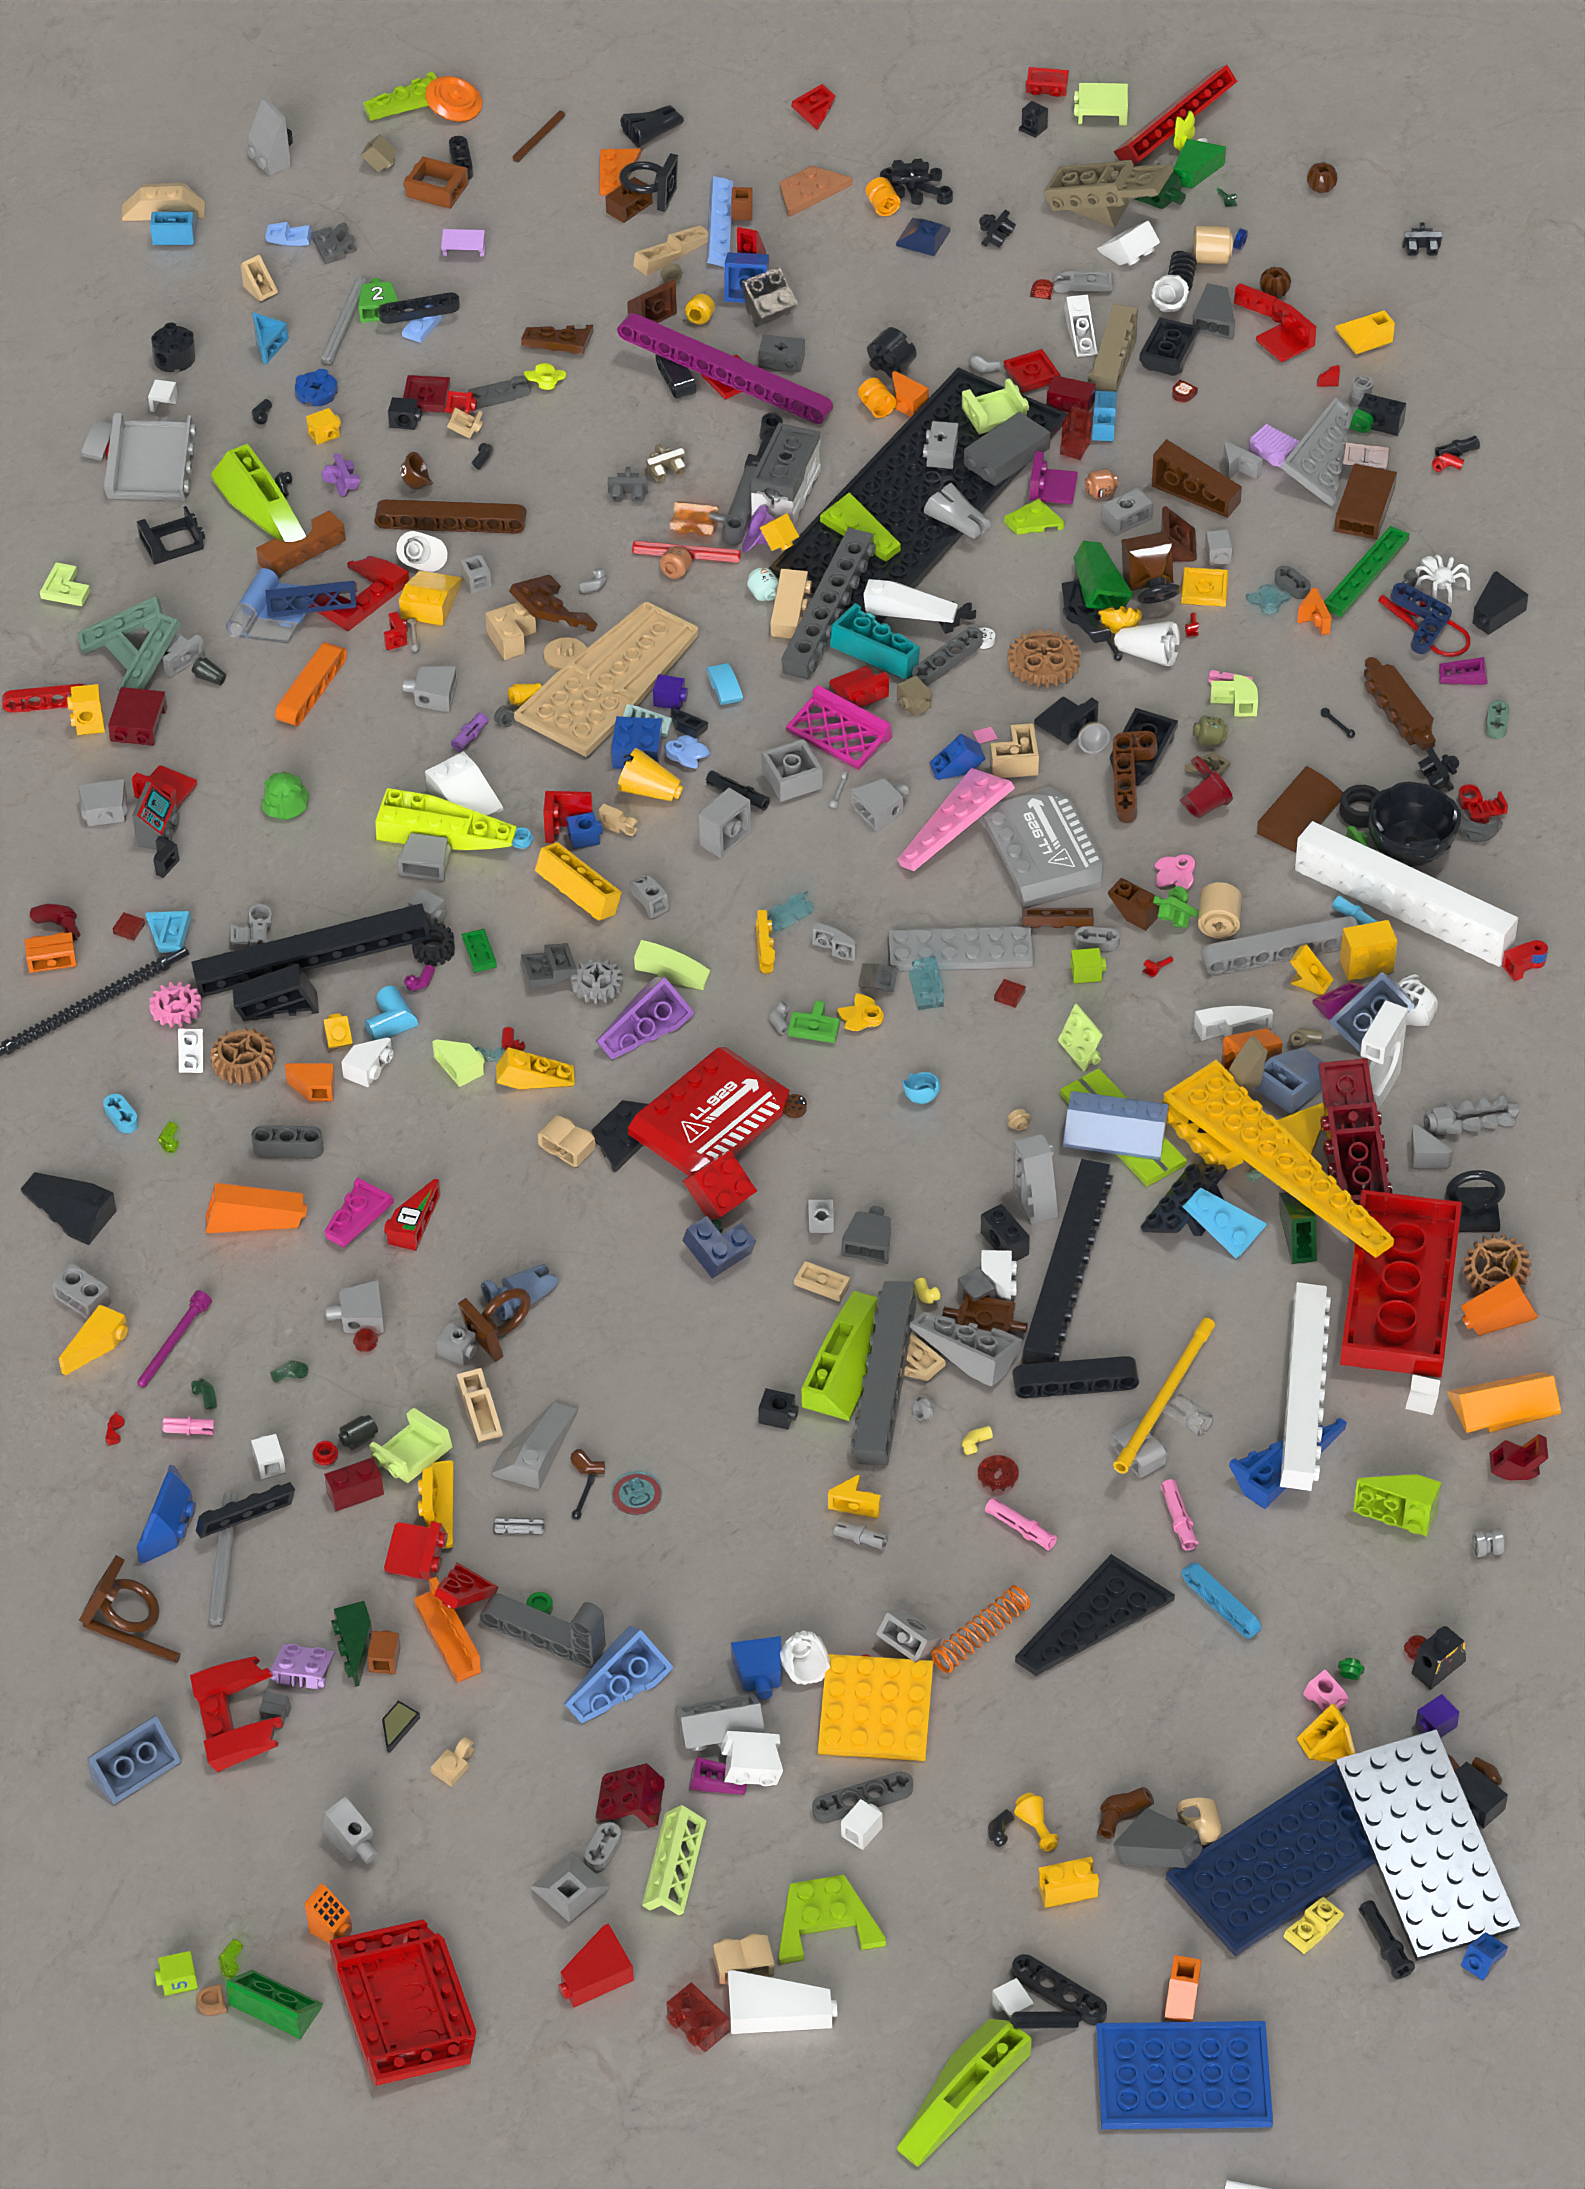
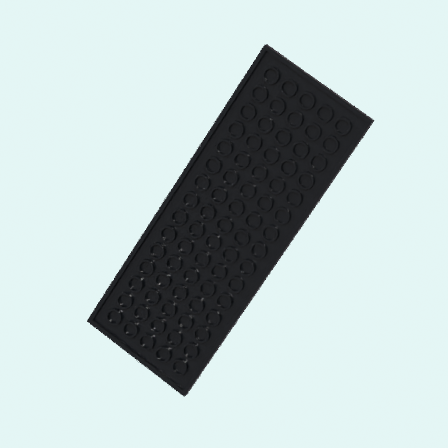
M958 367L806 527L799 537L792 542L793 545L787 548L772 563L769 569L775 577L780 578L781 569L808 571V580L812 581L811 593L815 594L844 537L820 522V515L850 493L901 544V551L887 562L876 555L870 556L867 570L861 574L858 588L853 590L851 601L845 608L849 609L856 603L861 606V611L866 614L864 592L869 579L892 581L914 588L964 534L954 527L924 513V508L929 498L937 492L941 493V490L946 485L952 483L973 507L983 513L1024 468L1022 467L994 486L964 465V449L988 432L979 435L963 411L962 391L970 389L973 395L978 397L1002 390L1005 387ZM1021 394L1023 399L1026 398L1029 404L1027 417L1048 430L1051 439L1067 421L1068 414ZM932 421L958 423V443L953 469L927 467V458L923 457L924 444L928 445L926 443L927 430H931ZM874 615L875 620L880 624L888 617Z

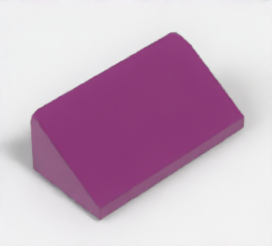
M1349 982L1312 1001L1325 1018L1330 1020L1364 986Z

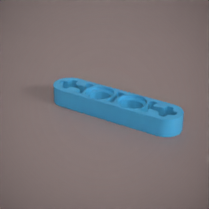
M1192 1562L1182 1569L1181 1573L1185 1582L1244 1637L1250 1639L1261 1631L1260 1622L1254 1614L1198 1563Z

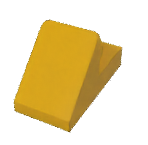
M1307 944L1300 946L1289 961L1297 971L1291 983L1302 989L1321 996L1334 980Z
M856 1475L829 1490L828 1509L879 1519L881 1495L872 1492H861L860 1475Z

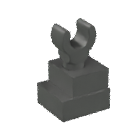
M265 1691L259 1709L261 1718L268 1720L281 1717L284 1722L291 1711L288 1696ZM275 1728L273 1729L271 1739H273Z

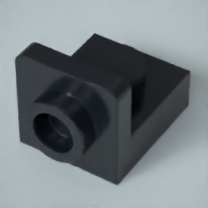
M158 837L155 840L157 853L153 858L156 875L164 878L180 859L177 844L171 840Z

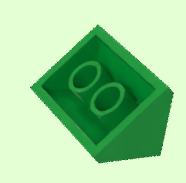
M254 1970L235 1976L226 1982L230 2006L298 2039L303 2037L323 2006V2003Z

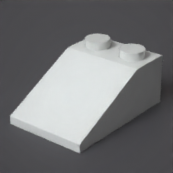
M464 751L425 771L427 791L431 795L490 817L503 811L502 804L483 774Z

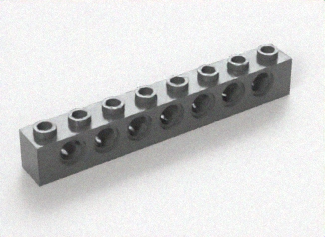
M848 527L781 658L784 674L808 680L811 673L816 671L820 655H824L826 643L829 638L831 639V625L843 615L845 606H848L851 601L853 590L858 588L861 574L867 570L870 556L873 557L875 554L876 544L874 543L872 533Z

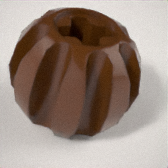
M1326 162L1314 164L1307 174L1309 187L1318 193L1330 192L1336 186L1338 179L1335 168Z
M1274 266L1266 269L1260 278V288L1262 292L1280 298L1290 289V275L1281 267Z

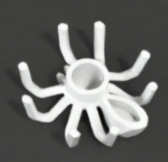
M1440 555L1423 557L1415 572L1419 576L1420 571L1424 570L1429 575L1419 577L1415 589L1418 590L1422 580L1428 579L1433 581L1432 597L1437 599V588L1447 589L1448 602L1452 603L1451 585L1455 583L1456 578L1463 577L1466 580V589L1468 591L1471 590L1469 568L1464 564H1459L1451 571L1450 569L1454 562L1453 556L1449 557L1447 567L1443 566ZM1460 568H1463L1465 570V573L1461 572L1456 575H1453Z

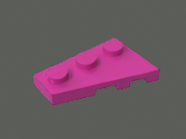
M358 1177L353 1183L354 1188L351 1193H347L345 1196L344 1205L340 1210L336 1211L324 1231L327 1239L343 1248L394 1203L392 1195Z

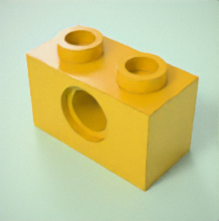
M98 684L71 687V696L67 697L69 710H73V713H70L71 725L76 726L77 735L105 732Z

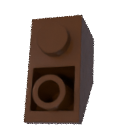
M1122 877L1108 891V896L1126 921L1146 931L1158 919L1157 915L1160 906L1153 903L1156 895Z

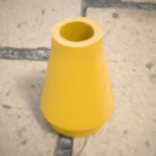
M540 683L513 684L507 691L509 701L512 705L520 706L542 686Z

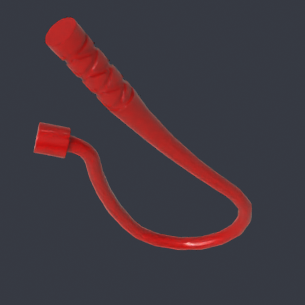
M1385 595L1379 597L1378 602L1384 605L1394 615L1417 631L1419 626L1404 610L1400 609L1399 606L1395 605ZM1419 601L1420 607H1426L1424 602ZM1449 620V625L1464 634L1466 645L1461 650L1455 652H1445L1439 650L1434 645L1431 649L1439 655L1454 657L1468 650L1471 645V638L1463 627Z

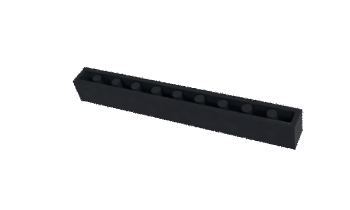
M420 903L192 961L191 964L199 995L205 997L232 990V985L295 964H299L303 971L429 940L431 935L423 904Z
M1081 1159L1023 1348V1364L1060 1361L1062 1354L1060 1343L1061 1341H1066L1068 1334L1066 1323L1067 1321L1071 1322L1073 1318L1074 1307H1072V1303H1077L1080 1288H1077L1078 1283L1083 1284L1086 1271L1083 1267L1084 1264H1089L1091 1257L1089 1247L1090 1245L1094 1246L1097 1231L1094 1230L1096 1226L1100 1227L1103 1213L1100 1210L1101 1208H1106L1108 1200L1106 1190H1111L1114 1175H1110V1164Z

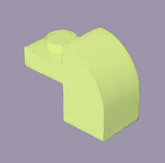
M1235 674L1233 681H1211L1210 703H1233L1234 716H1257V687L1251 679Z

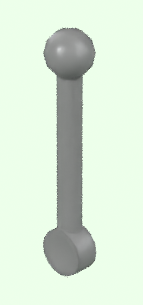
M410 618L407 622L411 628V650L417 652L420 648L419 644H417L415 632L417 623L415 618Z
M843 772L835 796L829 802L831 808H837V801L845 781L848 779L849 772Z

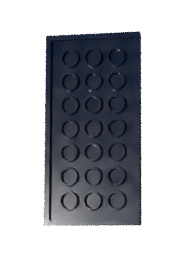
M1332 1764L1204 1848L1198 1858L1194 1859L1187 1868L1175 1867L1166 1873L1165 1880L1236 1957L1309 1908L1319 1899L1327 1896L1375 1864V1861L1335 1764Z

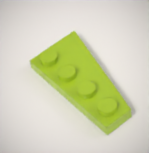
M431 71L423 79L416 78L411 80L412 84L406 87L400 85L394 88V91L390 94L383 93L363 102L364 111L371 121L429 106L425 98L426 88L437 77Z
M850 493L820 515V522L843 536L848 527L872 533L874 543L876 544L874 555L885 562L901 551V544Z

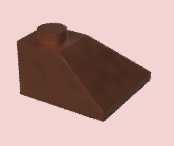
M672 279L627 301L628 315L635 313L659 323L677 314L676 281Z

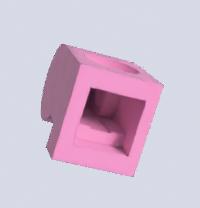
M1326 1670L1311 1680L1303 1693L1310 1702L1314 1700L1323 1712L1331 1704H1335L1340 1710L1349 1701L1346 1692Z

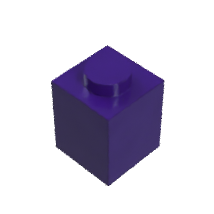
M658 674L653 688V706L669 709L674 707L680 710L682 702H686L688 697V688H685V678Z
M1441 1694L1417 1710L1415 1725L1420 1734L1437 1729L1441 1738L1458 1726L1460 1712Z

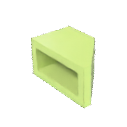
M437 1039L432 1041L434 1058L459 1087L484 1075V1057L480 1051H476L470 1044Z

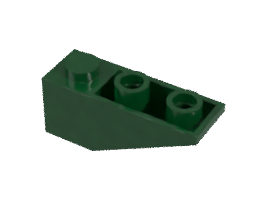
M365 1601L335 1608V1619L331 1620L334 1636L339 1635L341 1639L337 1641L340 1655L347 1658V1662H344L347 1677H353L355 1687L360 1685L372 1636V1625Z

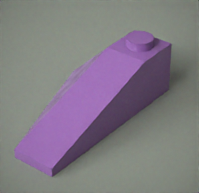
M655 977L632 999L596 1042L609 1058L613 1059L668 1032L677 1030L695 1012L665 977Z

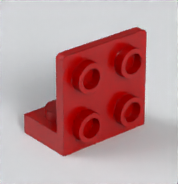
M1288 304L1283 307L1282 323L1256 336V341L1280 362H1284L1315 346L1317 326L1292 305Z
M159 765L150 776L136 772L132 777L134 797L139 799L146 782H151L176 802V808L197 786L196 779L162 765Z
M545 791L543 809L545 843H555V834L560 833V826L567 827L566 817L593 812L591 792Z

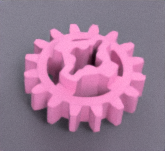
M169 982V987L166 988L161 985V991H154V997L149 999L150 1013L153 1015L154 1020H160L162 1026L169 1023L170 1028L174 1024L182 1027L183 1022L191 1024V1017L197 1019L198 1012L202 1011L201 996L198 995L196 988L191 990V984L183 987L182 982H178L177 986Z

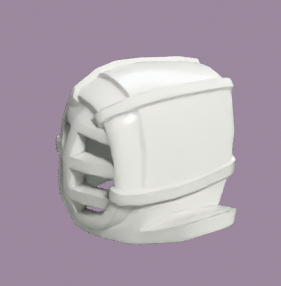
M1416 974L1410 975L1398 983L1415 1004V1007L1407 1014L1406 1025L1429 1026L1437 1011L1438 1002L1436 996L1421 983L1422 977Z

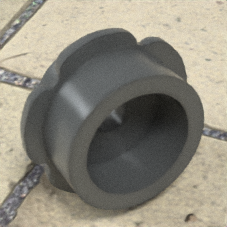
M501 706L495 712L494 721L497 722L498 726L509 727L514 723V711L510 706Z

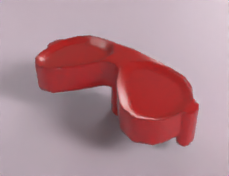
M114 1412V1415L110 1417L107 1423L108 1428L105 1441L108 1445L121 1442V1438L115 1430L123 1427L125 1420L122 1416L118 1415V1412Z

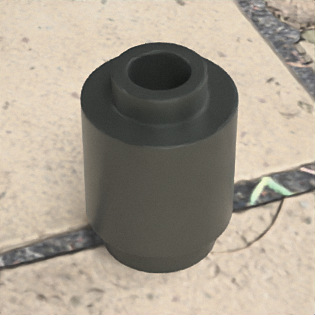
M361 1415L341 1426L338 1437L344 1447H349L353 1450L374 1438V1434L378 1433V1427L370 1415L365 1417Z

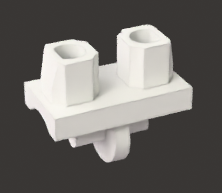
M179 1028V1072L203 1073V1029Z

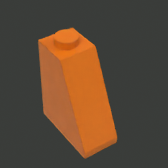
M1268 1028L1226 1036L1223 1038L1221 1065L1228 1071L1239 1051L1251 1036H1255L1268 1051L1266 1061L1273 1056L1282 1054L1283 1042L1278 1035H1274Z
M1514 1276L1461 1305L1465 1313L1461 1317L1468 1330L1473 1328L1478 1336L1538 1318L1532 1304Z

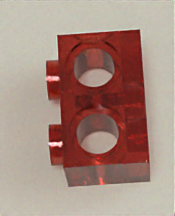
M1074 406L1071 407L1062 423L1061 455L1081 460L1090 444L1092 412Z
M692 1982L666 2002L668 2022L674 2028H680L685 2033L687 2040L693 2046H699L704 2052L730 2032L729 2017ZM685 2008L692 2009L691 2011H688V2012L682 2011V2009H685ZM703 2026H709V2027H711V2028L706 2029V2030L701 2029V2027H703Z

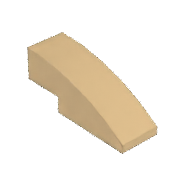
M482 1368L457 1374L456 1382L478 1443L503 1436Z

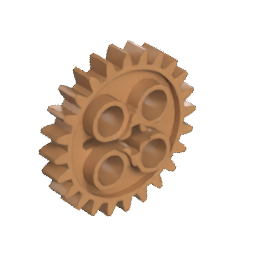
M1038 629V633L1035 634L1030 630L1029 636L1022 633L1021 639L1015 638V644H1010V649L1007 652V665H1009V671L1014 672L1015 678L1020 676V682L1028 680L1029 686L1037 683V688L1041 684H1045L1049 688L1050 683H1053L1057 687L1058 681L1066 683V677L1072 679L1073 673L1078 672V667H1080V651H1078V645H1073V639L1067 640L1066 634L1060 637L1059 631L1051 634L1050 629L1046 633Z

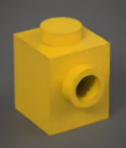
M330 408L306 416L308 434L317 445L340 437V418L337 414L334 415Z
M787 513L760 527L771 551L781 548L783 551L793 545L792 541L799 537Z

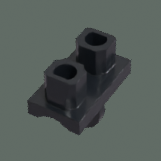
M922 158L914 159L912 163L894 160L893 164H891V185L908 184L909 188H914L915 183L928 182L929 163L923 162Z
M1005 209L997 220H995L996 217L993 214L982 215L979 219L980 229L987 231V236L981 242L982 245L986 247L989 243H992L1000 248L1006 237L1010 236L1016 224L1008 219L1009 211Z
M1420 222L1419 228H1411V232H1404L1402 248H1406L1408 256L1418 255L1419 248H1426L1427 255L1436 256L1441 246L1442 232H1433L1432 228H1425V223Z
M1429 748L1426 750L1428 757L1418 762L1422 773L1426 776L1433 771L1437 772L1427 777L1431 787L1440 789L1445 786L1448 791L1454 789L1448 773L1452 775L1457 773L1456 769L1459 766L1458 758L1445 754L1442 756V761H1440L1433 748Z

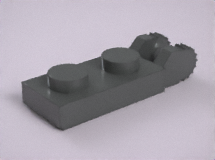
M519 375L513 377L510 381L468 389V391L473 392L474 398H477L476 409L514 401L523 396L526 397L530 394L531 388L527 384L526 377Z

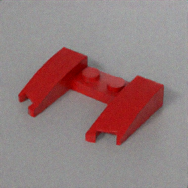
M367 556L366 559L356 562L354 560L347 562L348 568L373 582V584L356 596L357 608L317 613L349 632L404 589L405 584L409 581V572L392 562L373 556ZM341 595L336 598L341 604L351 603V600ZM318 596L314 602L319 606H326L331 598L329 596Z
M256 1656L226 1662L190 1675L193 1694L200 1705L207 1740L203 1741L207 1761L216 1772L278 1746V1742L272 1740L271 1736L274 1728H283L284 1722L281 1717L248 1724L234 1729L227 1696L273 1676V1673L268 1668L261 1670L256 1665L260 1662Z

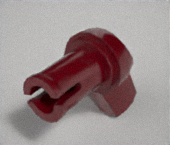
M43 904L31 908L30 918L35 923L52 922L62 926L64 933L72 932L73 941L80 937L81 934L75 922L77 914L71 907Z

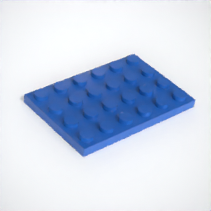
M1265 2021L1096 2023L1101 2129L1273 2127Z

